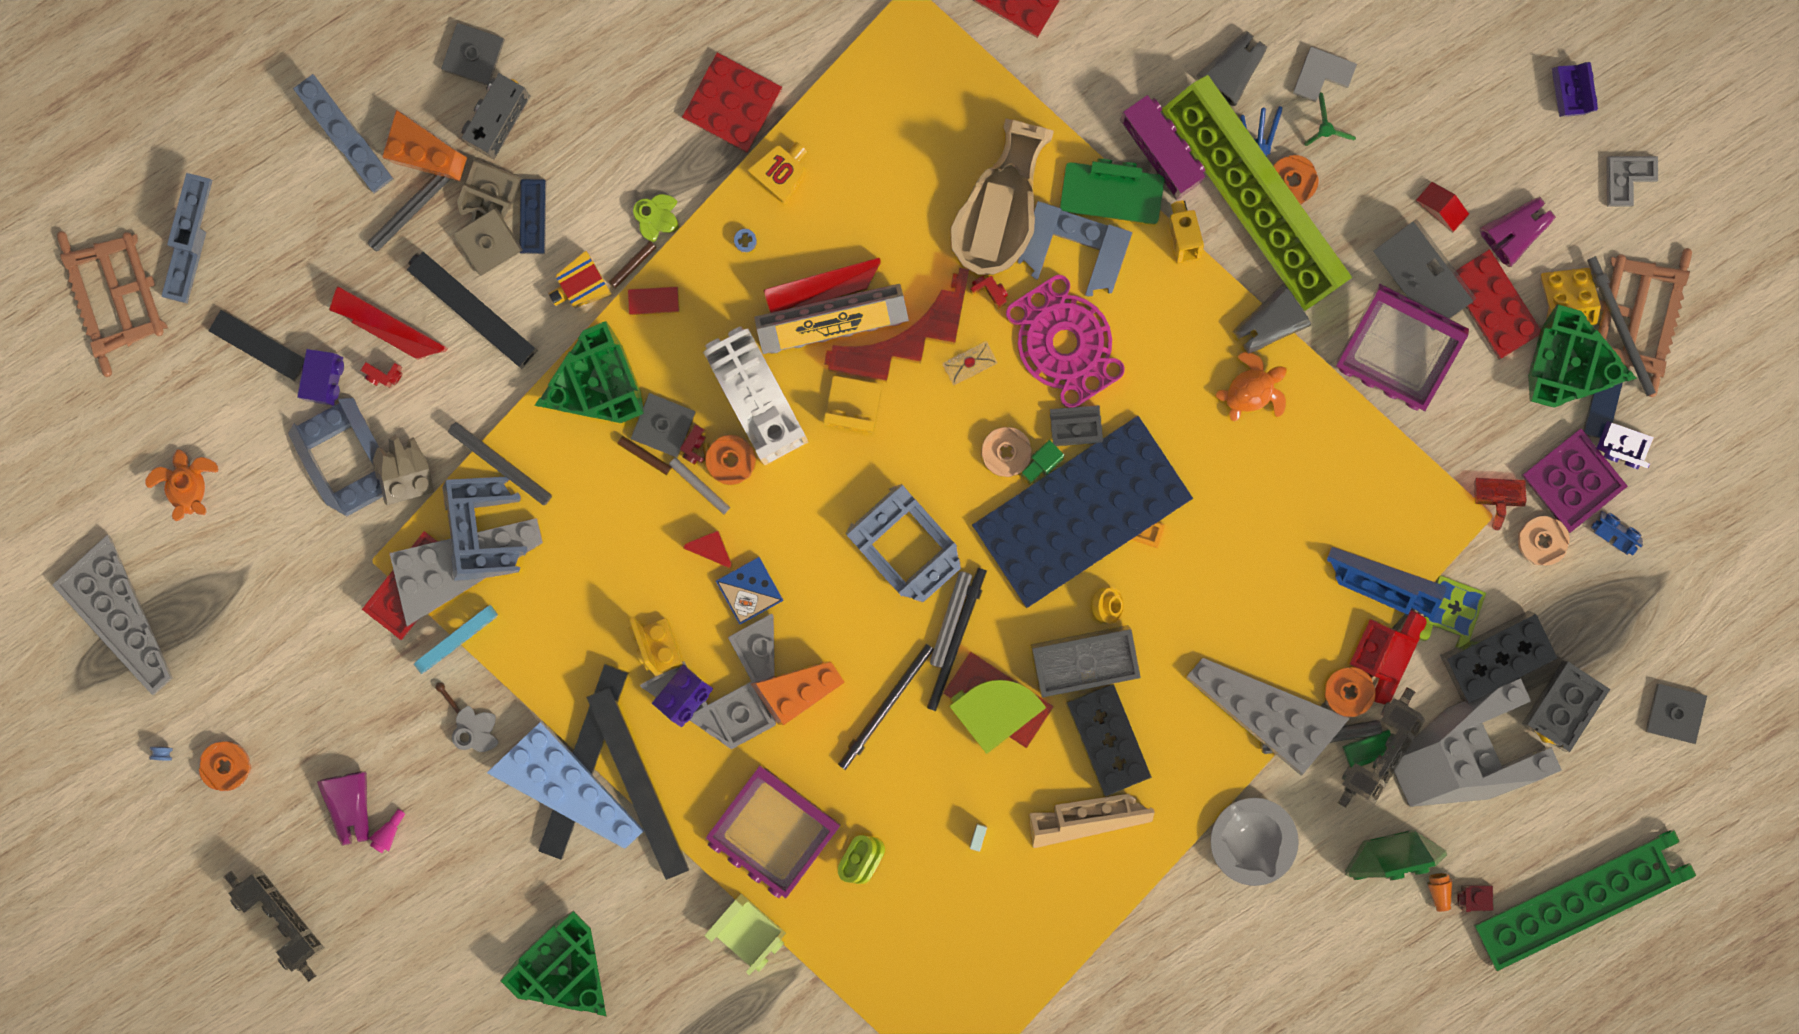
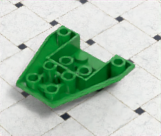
M1414 830L1404 831L1363 841L1346 868L1345 873L1346 876L1353 877L1354 880L1365 878L1398 880L1405 878L1404 873L1411 872L1415 875L1430 872L1429 868L1437 866L1447 856V851Z

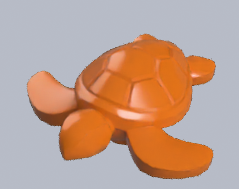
M1241 353L1238 356L1239 360L1247 364L1250 370L1240 373L1233 380L1229 391L1220 390L1215 396L1221 401H1227V405L1231 408L1229 412L1231 421L1238 420L1242 411L1259 410L1267 405L1269 401L1273 404L1275 416H1281L1285 411L1286 399L1280 390L1274 388V384L1283 380L1287 368L1277 366L1266 373L1264 372L1263 361L1260 357L1252 353Z
M179 449L173 455L175 470L157 467L148 474L145 480L148 488L166 481L164 491L169 502L175 507L172 512V518L175 521L184 518L185 514L191 515L194 512L198 515L206 514L207 509L201 504L205 493V482L201 473H216L219 470L217 463L204 457L196 458L188 466L187 455Z

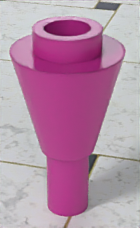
M397 809L389 822H386L368 838L372 841L370 846L380 853H383L384 850L389 852L398 829L397 826L405 816V813Z

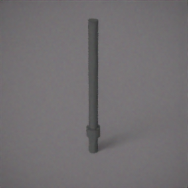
M1592 257L1587 260L1594 275L1592 280L1596 288H1599L1646 396L1652 395L1656 391L1608 283H1610L1607 273H1603L1597 257Z

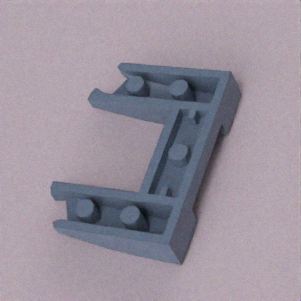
M1038 201L1034 211V234L1024 253L1019 257L1018 263L1021 264L1025 261L1035 271L1031 276L1038 280L1052 236L1061 237L1100 250L1085 296H1093V290L1108 288V293L1111 294L1132 232L1112 225L1107 226Z
M507 477L445 480L443 495L445 510L448 511L453 551L451 559L454 581L495 577L520 571V567L515 565L519 555H526L527 546L479 549L474 508L515 503L521 500L518 492L511 495L504 484L509 481Z

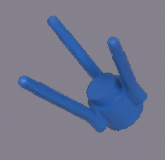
M1279 106L1267 143L1263 139L1266 108H1261L1258 137L1254 140L1266 157L1271 153V145L1281 117L1282 106ZM1241 115L1240 120L1247 129L1245 116Z

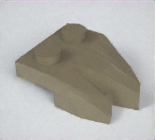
M474 160L466 184L463 185L457 201L460 215H465L468 212L473 213L472 223L494 208H497L504 219L514 201L522 178L479 160Z
M394 434L389 438L388 452H385L382 448L376 449L373 465L376 478L380 480L383 500L386 505L434 492L428 463L414 437L410 438L407 441V446L403 447L398 436Z

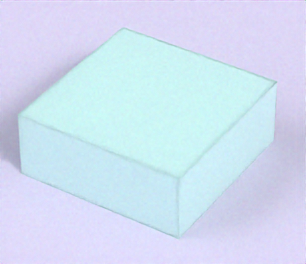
M977 823L970 849L980 852L987 826Z

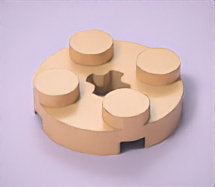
M1010 427L992 431L986 437L982 446V458L985 466L993 474L1003 477H1011L1021 473L1028 466L1031 459L1030 442L1026 435L1020 430ZM1002 446L1005 448L1011 446L1013 448L1011 450L1013 457L1002 458L1000 448Z
M1539 516L1529 520L1518 533L1520 552L1526 560L1534 565L1548 566L1559 562L1565 556L1570 541L1569 533L1563 523L1547 516ZM1541 534L1544 537L1549 536L1550 538L1547 542V548L1543 545H1538L1537 541L1540 540L1539 536Z

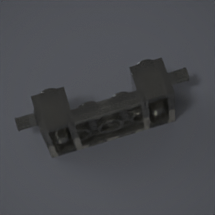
M1406 687L1400 699L1394 698L1391 703L1387 702L1381 711L1383 717L1381 720L1387 727L1397 733L1396 735L1393 733L1390 735L1385 744L1388 748L1384 755H1379L1374 761L1372 768L1375 770L1373 773L1356 763L1353 767L1349 766L1342 776L1344 780L1342 785L1345 787V791L1337 802L1341 806L1347 808L1352 797L1355 795L1373 805L1377 802L1404 754L1425 722L1424 717L1408 705L1416 693L1412 689Z
M233 871L228 872L223 878L233 888L228 894L231 896L230 902L234 908L246 913L262 903L263 906L261 907L265 914L270 918L274 917L279 923L277 928L286 938L289 936L292 939L276 952L279 956L277 960L285 970L290 969L291 972L297 969L306 978L307 982L314 979L317 975L307 965V962L325 948L263 871L251 874L243 882H240Z

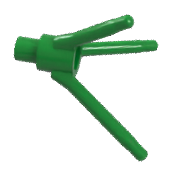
M1320 92L1319 104L1322 123L1319 126V132L1305 141L1304 145L1308 146L1322 136L1329 137L1331 135L1354 141L1356 139L1354 135L1336 130L1332 123L1328 122L1324 95Z

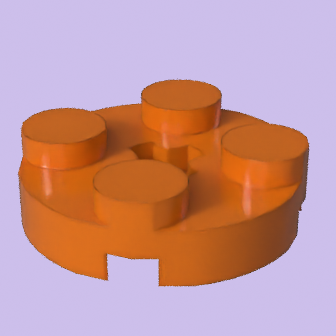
M1291 155L1280 159L1273 165L1300 204H1303L1314 195L1319 179L1315 167L1310 160L1303 156ZM1293 174H1296L1300 184H1295L1292 187L1289 185L1287 176L1292 177Z
M725 435L718 438L712 443L706 453V467L715 480L725 485L742 483L751 476L755 469L756 456L753 448L746 440L736 435ZM728 453H733V456L738 458V462L734 463V467H729L728 463H724V458H728Z
M1343 668L1334 672L1329 677L1325 686V699L1335 713L1345 717H1356L1368 711L1375 700L1374 683L1372 678L1359 668ZM1354 686L1356 688L1354 692L1357 696L1355 698H1345L1344 687L1350 688Z
M231 741L216 742L204 750L200 758V777L211 789L220 791L234 790L246 781L251 771L248 754L240 745ZM221 760L230 762V771L228 773L227 771L221 772L219 770L221 767L219 762Z

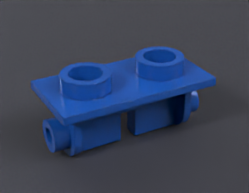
M1601 511V521L1595 520L1591 526L1594 529V533L1607 542L1615 535L1617 539L1612 545L1626 555L1630 554L1633 556L1636 553L1638 547L1635 545L1643 546L1641 533L1633 527L1627 528L1620 523L1621 520L1612 513L1606 514Z

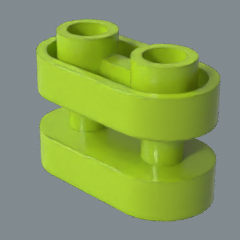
M864 835L855 837L838 865L840 879L848 883H867L884 856V843L876 837Z

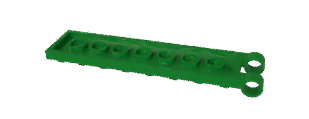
M1675 830L1666 831L1638 847L1475 924L1474 927L1494 969L1499 971L1694 878L1696 873L1691 863L1682 865L1671 872L1661 852L1680 842ZM1657 862L1659 868L1655 870L1653 864Z

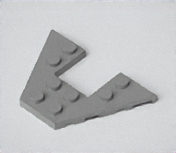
M770 614L728 637L751 679L750 683L775 676L774 616ZM681 667L660 674L640 686L657 697ZM750 683L709 705L706 701L703 702L689 720L730 749L776 725L775 719Z

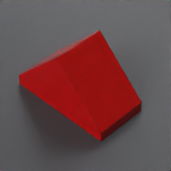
M1431 182L1415 200L1452 233L1469 215V212L1456 194L1434 182Z
M719 531L688 542L683 547V549L731 569L732 561Z

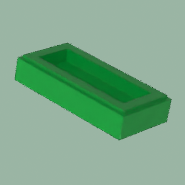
M1390 729L1382 731L1381 734L1368 736L1342 746L1350 770L1398 753Z

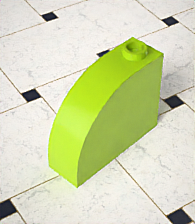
M1007 680L987 681L973 687L966 693L961 690L951 698L953 703L949 705L986 754L1046 708L1031 690L1021 684Z

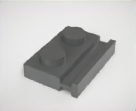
M1100 405L1050 409L1052 443L1055 446L1103 442Z

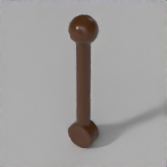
M442 682L437 683L435 689L443 694L458 714L461 710L445 690V685Z

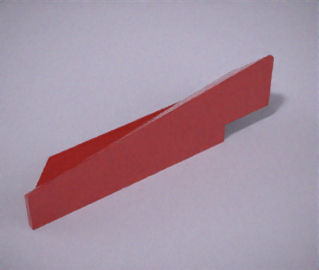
M875 258L764 289L770 313L867 290L881 264V259Z
M337 286L329 308L330 311L353 319L351 323L417 360L447 351L448 348Z

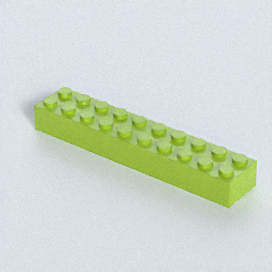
M1208 75L1192 83L1162 108L1166 118L1173 122L1177 129L1176 132L1181 139L1187 142L1191 153L1202 163L1206 174L1304 311L1353 278Z

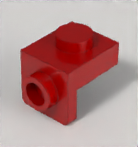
M983 275L972 282L973 287L970 288L972 295L986 288L997 308L1007 303L1005 298L1008 296L1007 291L1002 283L997 285L992 275L988 278Z
M365 362L360 371L366 374L364 379L375 386L380 382L390 388L392 384L395 386L401 379L403 373L400 371L403 367L394 363L386 375Z

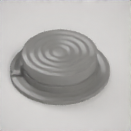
M1262 798L1242 799L1225 808L1214 823L1210 840L1214 860L1222 872L1232 880L1250 886L1266 885L1281 878L1292 866L1299 844L1297 829L1290 815L1278 804Z

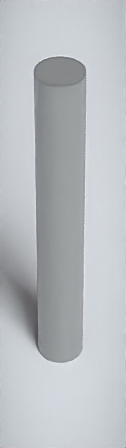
M676 457L670 462L669 465L723 515L727 513L731 507Z

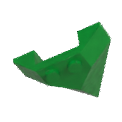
M1557 304L1540 331L1528 374L1529 399L1531 402L1555 408L1566 402L1592 395L1625 381L1634 380L1637 377L1632 371L1628 370L1621 361L1622 359L1599 331L1594 329L1582 311Z
M607 321L582 331L577 343L571 352L567 354L542 397L538 399L534 406L616 423H623L644 414L640 388L623 346Z
M574 910L555 922L518 957L500 980L517 999L532 1000L546 1005L581 1012L587 1011L607 1017L590 926Z

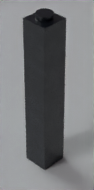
M424 251L421 254L416 253L409 260L408 265L410 266L407 271L518 367L523 369L537 353L538 350Z

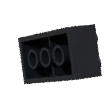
M1527 611L1471 639L1459 648L1456 647L1440 655L1460 698L1467 703L1557 659L1537 614L1531 611ZM1520 641L1524 642L1522 650L1517 649L1520 646ZM1498 652L1502 653L1500 661L1495 660L1498 657L1496 655ZM1476 663L1480 665L1477 673L1473 671V669H1476L1474 666Z
M1114 684L1107 685L1066 702L1104 796L1152 778ZM1100 709L1101 713L1105 712L1106 716L1103 717L1102 723H1099V721L1094 722L1093 720L1096 710ZM1106 733H1109L1110 736H1115L1112 746L1108 747V744L1104 745L1102 743ZM1119 756V759H1124L1122 768L1119 770L1117 767H1112V764L1115 762L1114 758Z

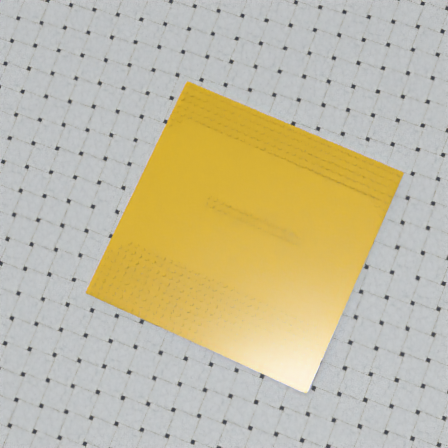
M892 0L586 328L588 329L604 321L608 322L623 346L641 391L643 407L649 393L696 411L686 438L696 424L705 430L703 434L706 436L704 443H709V447L718 438L725 435L739 436L750 444L756 456L755 469L748 479L737 485H725L715 480L705 466V460L703 464L697 461L694 465L682 457L684 455L682 451H680L677 458L731 507L727 513L723 515L673 468H671L666 476L617 444L620 438L624 436L668 465L675 458L631 440L640 416L623 423H616L534 406L538 399L542 397L567 354L571 352L577 343V338L482 440L488 447L549 492L552 498L546 505H542L509 480L504 485L511 495L519 493L521 497L520 502L474 508L477 532L537 518L543 543L526 553L525 556L523 555L518 558L515 565L520 567L518 573L485 578L436 608L428 615L451 635L491 605L498 616L461 644V646L573 750L590 706L586 697L594 694L604 664L629 672L618 705L681 850L735 900L740 894L744 895L785 931L786 934L781 939L784 942L783 945L879 1034H1020L1215 822L1221 812L1237 798L1276 755L1275 753H1262L1261 741L1186 679L1201 659L1205 658L1321 706L1326 700L1325 686L1329 677L1340 669L1354 667L1350 665V662L1369 620H1375L1392 628L1405 614L1339 585L1335 577L1336 572L1331 562L1327 561L1331 548L1334 547L1435 582L1491 521L1492 514L1295 333L1252 352V354L1261 358L1264 372L1266 373L1277 366L1287 368L1283 380L1274 384V388L1280 390L1285 396L1286 407L1284 413L1276 417L1273 404L1269 401L1267 405L1259 410L1242 411L1238 420L1231 421L1229 415L1231 408L1227 405V401H1221L1215 395L1220 390L1229 391L1233 380L1240 373L1250 370L1249 366L1239 360L1238 356L1241 353L1247 352L1243 345L1252 337H1256L1258 333L1254 329L1250 332L1251 334L1238 340L1233 331L1262 303L1205 250H1203L1202 259L1177 264L1169 229L1170 218L1161 210L1159 221L1156 224L1071 213L1107 226L1112 225L1132 232L1111 294L1108 293V288L1093 290V296H1085L1100 250L1053 235L1038 280L1031 276L1035 271L1025 261L1019 264L1018 259L1007 270L992 275L997 285L1002 283L1008 293V296L1005 297L1007 300L1005 305L997 308L986 288L972 295L970 292V288L973 287L972 282L984 274H977L969 270L959 261L952 251L951 227L959 210L967 202L980 176L986 169L996 164L1002 155L1006 143V133L1003 128L1005 119L1016 120L1054 131L1051 142L1041 149L1036 160L1033 176L1034 211L1038 201L1060 208L1065 168L1068 163L1091 165L1093 161L1097 162V159L1104 158L932 0ZM798 142L808 151L799 161L806 171L784 205L750 176L748 170L776 146L779 145L788 152ZM749 229L755 234L757 243L752 251L741 252L736 248L734 236L739 230ZM744 234L742 239L738 240L739 245L742 243L743 247H748V243L752 242V237L748 238V234ZM875 258H880L881 264L867 290L860 292L895 284L901 285L909 321L902 322L897 326L889 325L874 331L854 333L849 337L841 336L829 339L826 342L810 343L800 348H788L774 354L762 353L754 317L770 313L764 289ZM1063 275L1070 282L1068 295L1088 300L1103 313L1110 326L1112 335V350L1109 358L1120 360L1125 367L1124 374L1118 381L1077 407L1100 405L1103 438L1139 416L1193 499L1158 521L1165 524L1158 548L1130 540L1026 608L972 524L1045 477L1041 473L1029 484L1022 476V472L1011 477L995 475L984 464L982 446L984 440L992 431L1004 427L1016 428L1026 435L1030 442L1031 456L1048 440L1052 442L1050 409L1067 408L1060 400L1062 389L1044 385L1035 379L1025 368L1018 349V335L1021 325L1011 324L1007 320L1006 311L1011 303L1053 276ZM1056 280L1052 283V289L1055 293L1061 294L1066 290V284L1062 280ZM678 287L679 312L629 315L628 289ZM1036 293L1031 297V302L1034 306L1041 307L1045 304V297L1040 293ZM1065 299L1064 303H1071V300ZM1076 301V305L1082 306L1088 311L1091 310L1086 304ZM1021 307L1012 308L1010 311L1011 318L1021 320L1024 317V310ZM1095 312L1093 315L1098 320L1100 326L1103 327L1102 319ZM1025 325L1024 330L1029 331L1030 325ZM738 327H742L743 330L749 329L808 440V443L767 465H764L757 455L756 449L703 353L707 350L706 344L718 338L720 341L729 338L728 333ZM1068 330L1059 331L1053 338V346L1059 353L1069 354L1077 346L1076 336ZM1106 331L1103 332V347L1108 348V336ZM1022 336L1023 352L1028 351L1026 336ZM1102 353L1100 358H1105L1106 353ZM972 356L974 359L978 357L995 361L994 363L990 360H975L973 367L967 368L965 365L963 366L964 359ZM1026 357L1028 365L1035 372L1037 368L1032 363L1030 357ZM1110 363L1106 367V372L1109 376L1116 377L1120 373V367L1116 363ZM958 366H963L959 374L957 375L954 383V377L960 368ZM1042 372L1038 375L1044 380L1054 383L1053 378L1046 376ZM833 376L882 385L873 433L824 425ZM1090 376L1086 379L1085 385L1089 390H1096L1099 387V380L1094 376ZM1060 380L1059 384L1065 385L1066 380ZM1068 390L1064 394L1067 403L1074 404L1078 401L1079 396L1076 391ZM1096 443L1056 446L1065 456L1051 472ZM702 444L699 450L695 448L693 452L704 459ZM1002 446L1000 448L1002 451L1001 457H1013L1011 453L1013 448L1011 446L1007 448ZM472 451L446 480L505 476ZM728 453V458H724V463H728L729 467H734V463L738 462V458H735L733 453ZM444 482L374 556L373 564L387 577L393 570L390 553L411 548L423 531L438 542L451 539L448 511L445 510L443 495ZM900 484L907 489L957 545L961 569L924 602L901 596L846 535L851 522L855 524L890 492V488ZM909 511L872 544L905 582L942 550ZM719 531L732 561L731 569L683 549V547L688 542ZM760 557L784 601L740 625L716 581ZM977 568L987 570L981 590H983L981 597L976 600L937 710L933 711L927 708L941 667L930 664L932 652L865 743L863 752L860 756L857 754L848 768L844 770L838 763L849 750L848 745L853 739H857L925 644H928L933 649L935 648L959 572L963 571L972 575L969 584L971 586ZM1103 587L1116 588L1123 596V614L1113 624L1100 623L1093 614V598L1096 592ZM968 595L965 596V600H964L962 609H963V607H964V604H965V601H966ZM770 614L774 616L775 676L822 662H832L845 682L787 724L778 725L776 722L774 727L730 749L691 721L680 727L652 704L656 697L641 688L640 685L656 676L651 670L647 671L644 664H641L638 659L636 650L639 647L630 636L628 627H631L629 619L634 617L642 627L664 618L668 620L682 662L685 661L687 667L713 688L706 700L708 705L751 682L728 637ZM1129 625L1132 629L1141 678L1113 684L1152 778L1104 796L1066 702L1107 685L1042 697L1039 691L1031 644ZM1094 669L1080 672L1081 679L1095 677ZM1007 680L1025 686L1041 700L1046 708L988 754L985 753L949 706L953 703L951 698L961 690L966 693L973 687L987 681ZM1099 709L1095 711L1096 715L1093 717L1094 722L1099 721V723H1102L1103 717L1106 715L1105 712L1101 713ZM1106 733L1102 743L1104 745L1108 744V747L1112 746L1115 736H1110L1109 733ZM604 741L595 770L633 804L606 741ZM1119 756L1114 758L1115 762L1112 764V767H1117L1119 770L1122 768L1124 759H1119ZM760 765L764 766L841 824L787 898L783 896L780 899L775 897L767 890L770 886L763 881L760 883L755 882L747 875L750 871L743 866L737 868L727 860L730 856L722 850L720 853H717L707 845L709 843L706 839L707 835ZM764 782L726 831L725 837L775 876L784 879L821 831L823 825ZM1129 794L1136 798L1137 803L1147 809L1151 807L1155 812L1153 821L1038 848H1033L1030 813H1055V805ZM977 823L987 826L980 852L970 849ZM859 835L879 838L885 846L884 856L871 879L865 884L844 882L838 875V865L851 841Z

